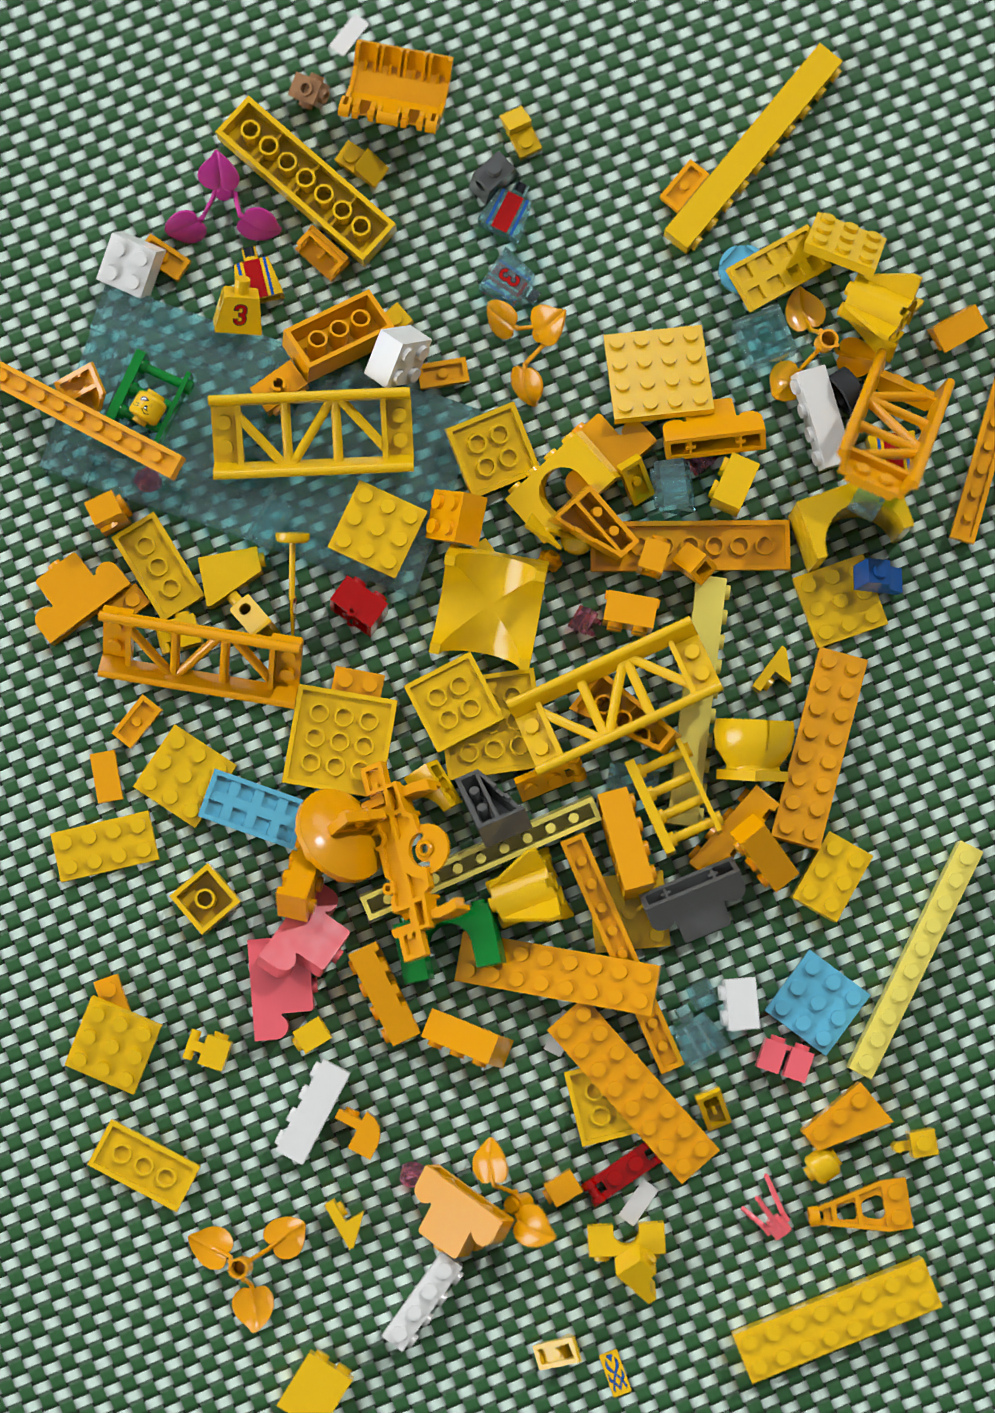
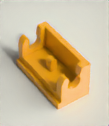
M313 224L296 243L298 245L295 248L296 251L331 283L350 264L349 257Z
M976 304L951 315L927 329L938 350H943L946 353L988 329Z

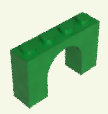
M486 899L472 901V906H470L468 912L454 919L441 921L435 924L433 928L425 930L430 947L431 939L437 930L448 924L459 925L468 933L471 939L477 968L507 963L497 913L492 912ZM400 918V923L392 926L393 929H396L411 922L410 919ZM395 938L404 984L412 985L434 980L430 955L410 963L404 962L399 938Z

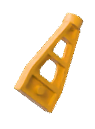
M906 1177L878 1180L821 1205L807 1207L810 1227L827 1225L885 1232L913 1228ZM874 1195H879L882 1198L884 1216L879 1219L867 1218L862 1213V1202ZM853 1202L855 1204L856 1218L839 1219L836 1208L839 1205ZM819 1211H822V1212H823V1215H824V1216H823V1219H822V1220H821V1218H820V1212H819Z

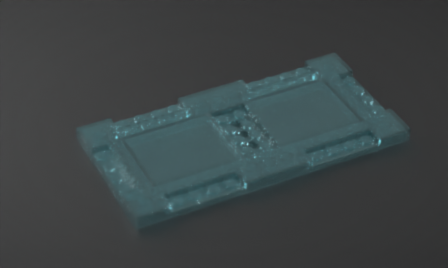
M106 284L91 323V332L77 369L89 362H94L106 391L103 408L99 412L103 415H106L137 349L147 353L150 365L181 379L184 378L187 371L192 373L193 381L195 382L194 389L190 395L185 396L163 443L164 447L186 458V461L173 481L109 446L106 447L99 444L95 439L71 426L56 420L39 467L44 471L105 492L112 490L116 496L120 494L122 498L289 555V543L277 542L275 540V532L310 533L309 542L296 543V558L351 577L356 576L371 584L416 598L436 541L425 538L434 489L453 491L460 473V468L444 429L480 415V409L436 394L431 395L410 388L414 472L213 480L214 451L211 407L208 405V395L252 394L250 387L287 361H292V359L283 348L281 341L264 335L214 332L212 319L156 301L153 297L147 295L144 298H138ZM345 365L308 383L310 389L307 391L385 387L364 374V371ZM141 374L138 381L139 387L146 390L149 388L170 401H173L178 391L177 387L148 374ZM130 397L127 406L131 405L134 400L133 397ZM380 400L350 401L382 436ZM323 403L291 404L293 453ZM261 405L242 406V414L261 434L268 437V441L283 456L281 414L276 416L274 423L266 424L262 420L266 412ZM341 408L344 458L383 456V452ZM168 410L165 411L159 423L162 424ZM331 411L302 459L334 458ZM126 418L119 420L120 424L153 441L157 435L156 432ZM243 429L245 462L252 457L257 458L259 461H273L261 447H257L254 444L252 437ZM359 480L428 512L396 580L327 547Z

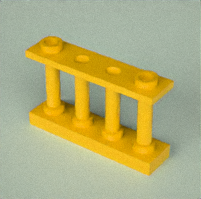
M680 738L675 739L679 749L648 763L636 765L634 758L624 762L667 858L676 854L674 847L678 846V842L714 826L719 835L723 833L721 826L725 824L719 810L714 812L691 763L690 757L693 756L688 742L683 744ZM681 758L684 759L689 772L653 788L652 786L646 787L643 778L647 777L646 774ZM694 781L699 795L665 810H662V808L656 809L653 801L657 800L658 796ZM704 803L709 813V818L676 833H667L664 824L668 822V819Z

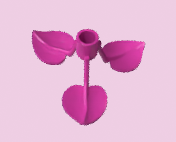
M215 150L199 167L197 174L199 182L206 188L213 190L212 196L202 215L197 218L193 211L182 210L173 214L165 224V233L176 240L185 243L201 241L207 232V228L202 221H204L217 197L221 201L233 198L237 215L241 219L237 223V230L244 237L261 241L273 238L282 231L274 215L264 208L253 207L247 209L244 214L241 212L237 197L238 192L234 191L239 185V174L233 164L218 150Z

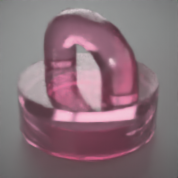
M149 467L141 469L134 477L135 485L145 493L154 492L162 485L158 472Z
M417 1162L404 1163L400 1171V1182L407 1187L415 1188L425 1167Z

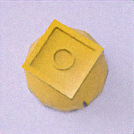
M715 718L713 729L715 748L726 764L725 769H717L716 779L788 782V772L780 771L779 767L792 750L795 736L794 721Z

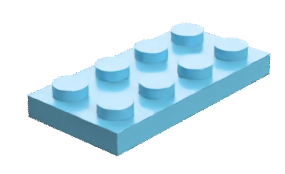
M214 769L198 816L293 850L297 838L295 834L296 814L304 800Z

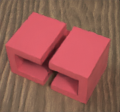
M771 1034L770 1039L764 1037L755 1066L779 1074L786 1050H788L789 1052L781 1075L805 1083L815 1055L809 1053L810 1047L795 1043L794 1047L786 1045V1039Z

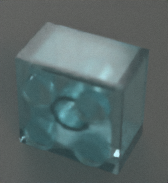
M779 304L732 322L730 329L748 374L795 356L797 347Z
M684 458L653 462L654 468L650 469L652 483H655L657 487V493L653 495L655 508H659V511L666 516L696 512L690 462Z

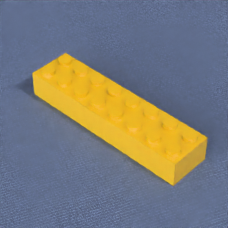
M249 95L215 131L218 140L363 267L373 259L397 232L395 222Z
M918 1255L731 1331L753 1384L943 1306L925 1261Z

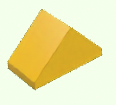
M718 1086L693 1095L708 1132L732 1123Z

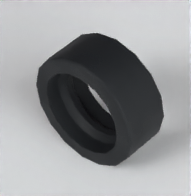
M842 367L831 374L829 379L836 402L851 417L862 386L848 368Z

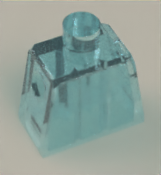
M687 1003L674 1010L681 1024L672 1028L687 1068L729 1045L728 1040L705 1012L702 1011L694 1016Z

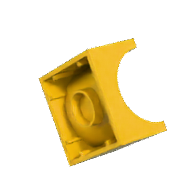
M848 483L797 501L787 518L790 520V526L807 572L817 570L828 556L825 546L827 529L831 524L841 519L854 517L867 519L881 527L888 535L891 543L902 540L915 525L905 497L903 500L893 497L892 501H888Z

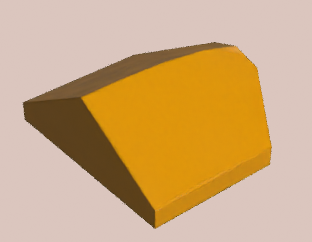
M89 362L54 382L57 391L97 412L102 411L106 391L94 362Z

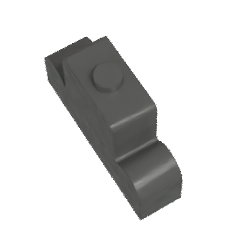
M731 856L639 895V898L650 924L655 930H667L676 922L683 940L688 943L729 926L731 921L724 901L732 902L740 899L745 894L746 887L741 872Z

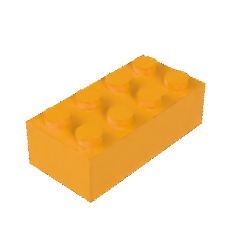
M368 289L284 329L282 346L306 382L310 383L371 353L380 330L395 326Z
M627 786L597 794L596 806L602 818L600 821L623 901L639 897L640 894L654 888L657 873L654 865H649L648 862L650 861L649 855H651L647 840L642 841L641 838L643 837L642 832L644 829L641 818L635 817L637 805L634 794H629Z

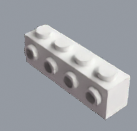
M821 365L799 371L791 376L790 388L798 400L797 411L800 418L804 420L806 427L804 429L805 438L810 442L813 450L811 453L812 461L819 471L840 466V457L837 455V450L845 429L826 366Z
M323 1059L321 1063H315L310 1073L313 1079L309 1086L306 1084L303 1086L298 1096L302 1100L298 1108L293 1107L286 1119L290 1122L286 1131L281 1129L274 1142L278 1145L275 1151L302 1165L305 1163L351 1072L326 1059Z
M440 1252L386 1327L382 1337L401 1351L406 1346L410 1349L419 1337L415 1334L421 1325L425 1328L434 1315L430 1313L436 1304L440 1307L449 1294L445 1292L451 1283L455 1286L464 1273L460 1271L463 1268V1264L447 1253Z

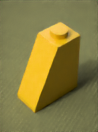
M257 546L198 558L206 605L209 610L215 609L226 601L233 591L242 590L263 575L262 567H266L264 552L259 553Z

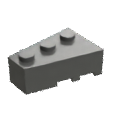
M476 769L455 779L462 799L485 848L532 828L526 809L521 804L515 803L509 794L503 793L480 770Z

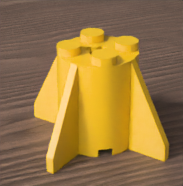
M858 273L854 282L850 281L844 291L847 298L845 302L841 303L837 315L849 321L875 353H877L878 349L884 348L887 351L886 362L890 363L899 340L905 333L901 330L904 329L906 324H910L914 313L924 303V300L916 297L923 277L915 273L874 274L873 278Z
M532 847L525 850L500 876L485 882L487 890L492 896L488 898L490 908L493 913L498 912V919L503 929L520 922L566 920L574 916L573 910L564 897L561 885L558 886L556 880L558 876L553 868L549 847L540 850Z

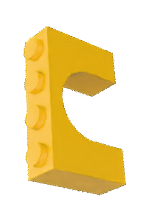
M572 431L566 435L561 441L563 445L558 450L554 448L544 456L546 461L540 467L538 465L532 467L526 473L528 478L523 483L518 481L508 490L510 495L505 500L525 523L533 513L545 528L563 530L548 521L556 511L549 504L545 490L549 476L560 467L571 468L578 472L598 494L604 493L621 477L619 472L583 431L576 432L575 434ZM537 536L543 544L548 543L539 536Z

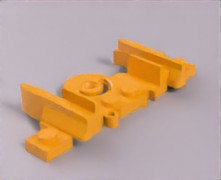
M379 761L360 769L366 796L370 797L369 800L361 804V808L372 807V810L383 808L387 817L374 827L371 835L374 837L381 836L382 838L380 846L375 847V850L380 853L384 875L390 880V883L383 885L382 891L385 895L392 896L390 901L393 913L401 915L405 920L410 919L411 922L391 930L393 937L399 938L404 962L410 963L431 955L425 930L433 928L435 924L463 915L470 910V905L464 904V898L454 897L447 903L437 907L436 900L440 899V895L430 893L434 888L433 874L440 871L449 858L450 843L447 834L439 826L420 824L418 818L421 815L420 811L415 810L412 801L424 797L433 791H438V788L442 787L441 783L428 779L415 781L406 786L398 781L391 782L386 762ZM421 833H423V837L416 844V855L421 861L429 862V867L417 864L412 855L413 842ZM426 844L427 847H428V850H427V852L424 854V853H423V846Z

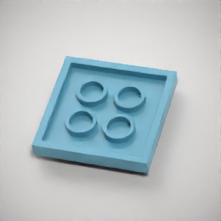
M809 949L764 1011L823 1055L827 1056L868 1000L870 994Z

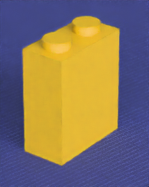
M311 1349L276 1406L287 1413H333L354 1376L350 1374L351 1370L341 1363L335 1365L330 1362V1356L319 1349L315 1352Z

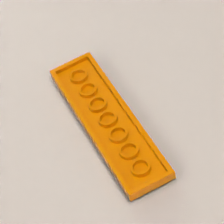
M790 520L623 521L640 542L622 558L614 560L592 546L590 548L591 572H636L646 538H652L653 535L666 538V543L671 544L663 572H681L672 562V559L687 542L709 556L717 566L715 571H790Z
M823 647L818 649L787 769L788 782L783 784L779 800L780 805L777 807L771 834L775 839L817 851L820 850L868 660Z
M463 931L454 981L653 1016L661 970L660 965L502 938L507 963L477 968L471 939L468 933Z
M576 1003L547 1029L550 1035L681 1184L720 1151L594 1006Z

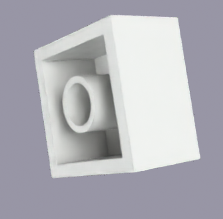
M113 232L96 279L138 298L151 296L166 250L126 232Z
M411 325L381 329L364 374L385 388L415 383L420 377V369L424 359L429 354L432 339Z
M756 977L721 979L722 985H717L718 999L723 1000L724 1010H720L721 1026H726L728 1031L759 1029Z

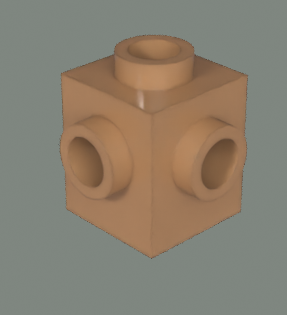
M296 72L287 95L299 100L298 105L311 111L313 106L322 109L323 104H326L329 99L330 86L323 83L324 78L311 72L309 76Z

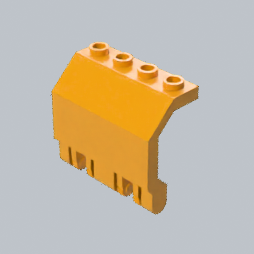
M357 39L350 84L345 96L342 95L338 116L349 118L350 113H352L351 118L358 119L359 115L367 116V121L373 122L376 118V123L398 127L400 123V128L405 129L410 124L416 126V131L422 132L423 127H425L426 133L436 134L446 106L454 57Z

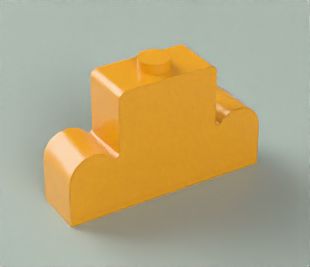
M731 398L714 399V414L684 417V422L681 420H671L663 425L666 460L673 461L731 454L732 452L766 449V428L763 417L756 411H745L740 415H736Z
M596 414L586 424L583 422L579 423L572 430L574 434L583 431L616 470L618 464L636 453L643 457L657 444V439L641 422L626 423L622 428L621 435H619L601 414ZM575 470L570 471L566 476L565 489L571 498L583 487L589 485Z
M73 552L62 561L58 559L47 567L48 571L36 580V584L53 606L51 608H41L36 613L35 623L48 642L55 646L94 617L96 612L102 609L104 605H107L131 587L132 584L122 570L112 562L101 563L95 571L96 574L93 575L81 557Z
M439 1164L426 1165L416 1183V1198L422 1203H431L419 1227V1233L431 1241L436 1250L447 1253L452 1258L469 1256L476 1243L480 1246H488L503 1242L515 1219Z

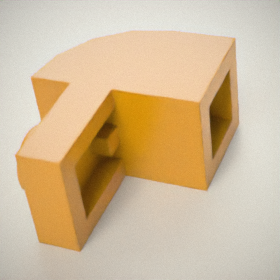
M346 1106L345 1110L339 1108L335 1118L357 1129L348 1148L371 1159L381 1138V1127L376 1116L367 1110L362 1119L358 1117L360 1112Z

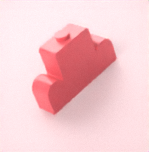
M323 884L321 892H317L315 899H317L315 913L309 915L307 922L286 918L259 954L255 964L274 977L284 978L291 973L296 962L315 976L321 977L331 962L334 964L338 962L344 953L341 948L350 934L346 927L331 918L338 904L337 894Z
M271 938L247 940L255 1041L277 1040L285 1037L290 1030V1023L284 1016V1013L314 1010V993L318 992L317 977L313 978L311 972L296 962L291 973L284 978L274 977L255 964L259 954Z

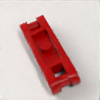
M645 1142L581 1185L584 1192L587 1191L592 1199L590 1201L594 1207L662 1162L655 1153V1156L650 1160L647 1158L644 1151L650 1147ZM600 1181L607 1188L601 1193L596 1187V1184Z

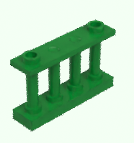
M137 349L105 416L118 423L120 419L123 420L124 418L134 422L132 420L134 415L129 411L127 404L130 397L134 398L139 391H147L139 387L138 381L141 374L151 375L178 388V391L173 401L168 399L164 401L168 412L162 424L158 422L155 426L148 424L145 426V428L157 433L154 441L163 445L185 396L190 395L194 389V377L192 373L187 371L184 378L181 379L150 365L147 353Z

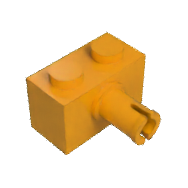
M291 360L250 387L252 393L298 392L310 389L308 383ZM280 404L261 405L269 417L273 414L275 416L281 414Z

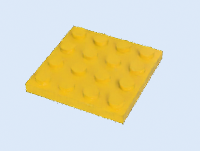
M702 325L603 335L614 424L714 414Z
M534 667L529 668V671L519 669L483 674L505 719L444 750L447 775L450 781L476 769L486 776L535 769V764L521 731L506 703L507 700L536 687Z
M299 684L282 783L316 789H336L351 795L367 797L360 769L379 761H384L387 764L398 700Z

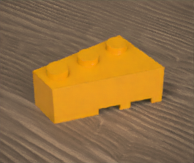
M591 485L583 487L548 519L549 522L614 560L622 558L640 542Z
M754 814L750 815L730 832L735 841L732 845L741 856L744 855L746 858L744 860L753 872L758 874L756 878L765 888L770 886L777 893L799 874L766 825Z
M433 1008L421 1037L429 1040L427 1045L440 1050L442 1046L451 1049L449 1054L461 1059L465 1055L473 1058L471 1063L486 1068L488 1064L503 1069L514 1042L512 1039L500 1036L492 1031Z
M856 1081L799 1130L817 1151L892 1123L893 1120L864 1085Z

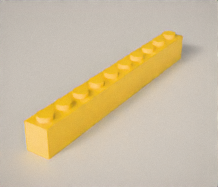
M819 43L665 228L663 236L685 254L690 249L696 250L703 241V238H701L706 230L710 232L718 223L717 216L722 211L726 213L733 205L734 201L732 198L737 192L741 195L750 183L747 180L751 175L757 176L765 166L763 161L768 155L773 157L781 146L778 144L783 137L787 139L796 128L794 126L795 122L799 118L803 120L812 109L809 107L814 100L819 101L827 91L825 86L829 81L834 83L842 73L840 68L843 61Z

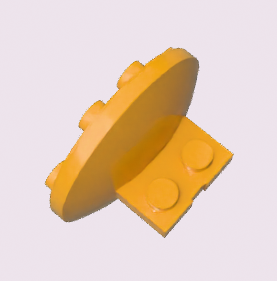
M322 789L309 795L301 803L296 814L295 834L304 851V857L309 862H312L322 873L335 879L337 882H362L371 877L382 864L380 853L375 850V847L380 846L382 838L381 836L374 837L371 834L374 827L387 818L384 809L372 810V807L362 809V802L354 796L336 789Z

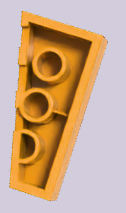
M608 675L588 684L605 725L614 680ZM624 688L615 729L645 716L639 700ZM580 694L569 709L592 721ZM660 719L625 737L665 755L676 744L675 739L682 736Z
M755 785L751 790L745 788L737 798L740 803L736 808L729 807L722 815L725 823L721 826L723 833L718 835L715 826L712 827L704 836L707 839L704 845L700 847L697 844L689 853L688 857L691 860L688 864L697 871L731 856L734 858L738 851L732 845L735 841L730 832L752 814L764 823L769 814L775 811L780 804L758 785Z
M297 837L295 848H298V850L291 851L288 870H284L282 885L278 886L276 890L278 916L307 922L309 915L315 913L317 906L315 896L317 892L322 890L324 877H322L323 873L312 862L306 860Z
M375 941L348 954L350 958L348 964L353 974H358L362 982L359 984L361 992L365 998L369 997L373 1005L369 1007L376 1021L380 1019L384 1027L380 1031L386 1044L391 1042L392 1046H395L420 1034L421 1031L379 943Z

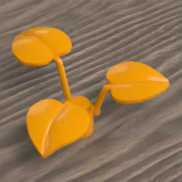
M798 286L792 292L787 301L785 309L787 324L796 332H802L808 328L810 333L818 334V336L814 340L816 350L799 368L794 362L789 360L780 361L772 368L769 377L771 395L774 399L785 402L797 399L790 388L791 376L799 371H803L819 352L828 353L834 348L835 354L839 355L836 362L838 369L846 367L856 378L869 373L876 355L874 350L859 338H844L839 346V337L834 330L813 329L819 327L824 322L826 310L823 303L816 296L807 292L801 286Z
M490 300L487 302V318L492 332L497 337L509 339L513 336L514 330L533 329V339L541 343L524 361L523 367L515 366L511 371V384L516 395L526 404L536 407L543 393V381L537 370L528 367V365L543 348L552 346L559 341L565 324L566 310L539 304L531 311L530 320L532 325L518 326L516 325L518 315L511 305L501 300Z
M493 1137L488 1138L473 1157L472 1166L475 1176L480 1182H491L492 1187L511 1194L505 1200V1209L502 1211L506 1214L515 1215V1218L518 1220L514 1224L513 1233L519 1243L526 1247H539L552 1242L557 1236L551 1229L544 1211L534 1204L532 1196L527 1192L518 1193L517 1189L512 1190L498 1184L505 1182L507 1179L508 1165L497 1141ZM476 1243L472 1251L481 1250L486 1246H480Z
M280 1217L271 1221L263 1232L265 1241L270 1245L250 1258L246 1256L233 1258V1255L229 1253L233 1249V1238L223 1227H208L188 1236L191 1250L202 1265L212 1270H219L226 1265L228 1258V1272L230 1276L235 1279H241V1282L249 1285L250 1288L243 1287L235 1293L232 1299V1308L236 1317L252 1333L259 1331L268 1322L274 1309V1297L270 1289L264 1285L255 1288L253 1282L247 1278L253 1270L252 1262L272 1249L274 1254L281 1259H291L297 1256L305 1243L306 1224L303 1220L295 1217Z

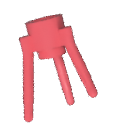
M766 1173L764 1178L780 1216L778 1213L773 1215L759 1196H755V1200L768 1217L766 1224L746 1207L742 1206L741 1210L761 1227L767 1236L772 1235L775 1240H779L787 1235L792 1228L788 1224L790 1218L785 1213L774 1185Z

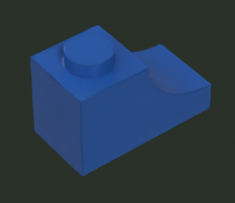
M867 558L853 566L854 590L899 595L903 592L902 568L890 566V560Z

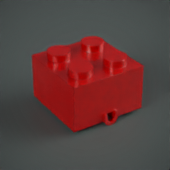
M347 575L330 598V610L346 620L348 626L356 627L371 638L388 614L387 598L378 591L373 593L365 588L366 583L358 577L354 576L352 579Z

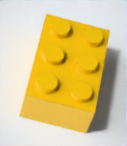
M830 831L826 832L820 850L815 851L790 898L833 923L837 922L873 855Z

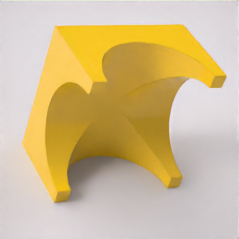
M450 544L445 555L443 585L429 653L440 654L444 651L483 653L508 660L517 665L520 670L529 671L549 562Z

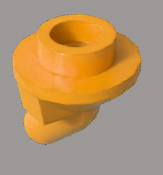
M549 549L540 552L538 560L549 562L548 571L556 572L562 566L561 556L556 551Z

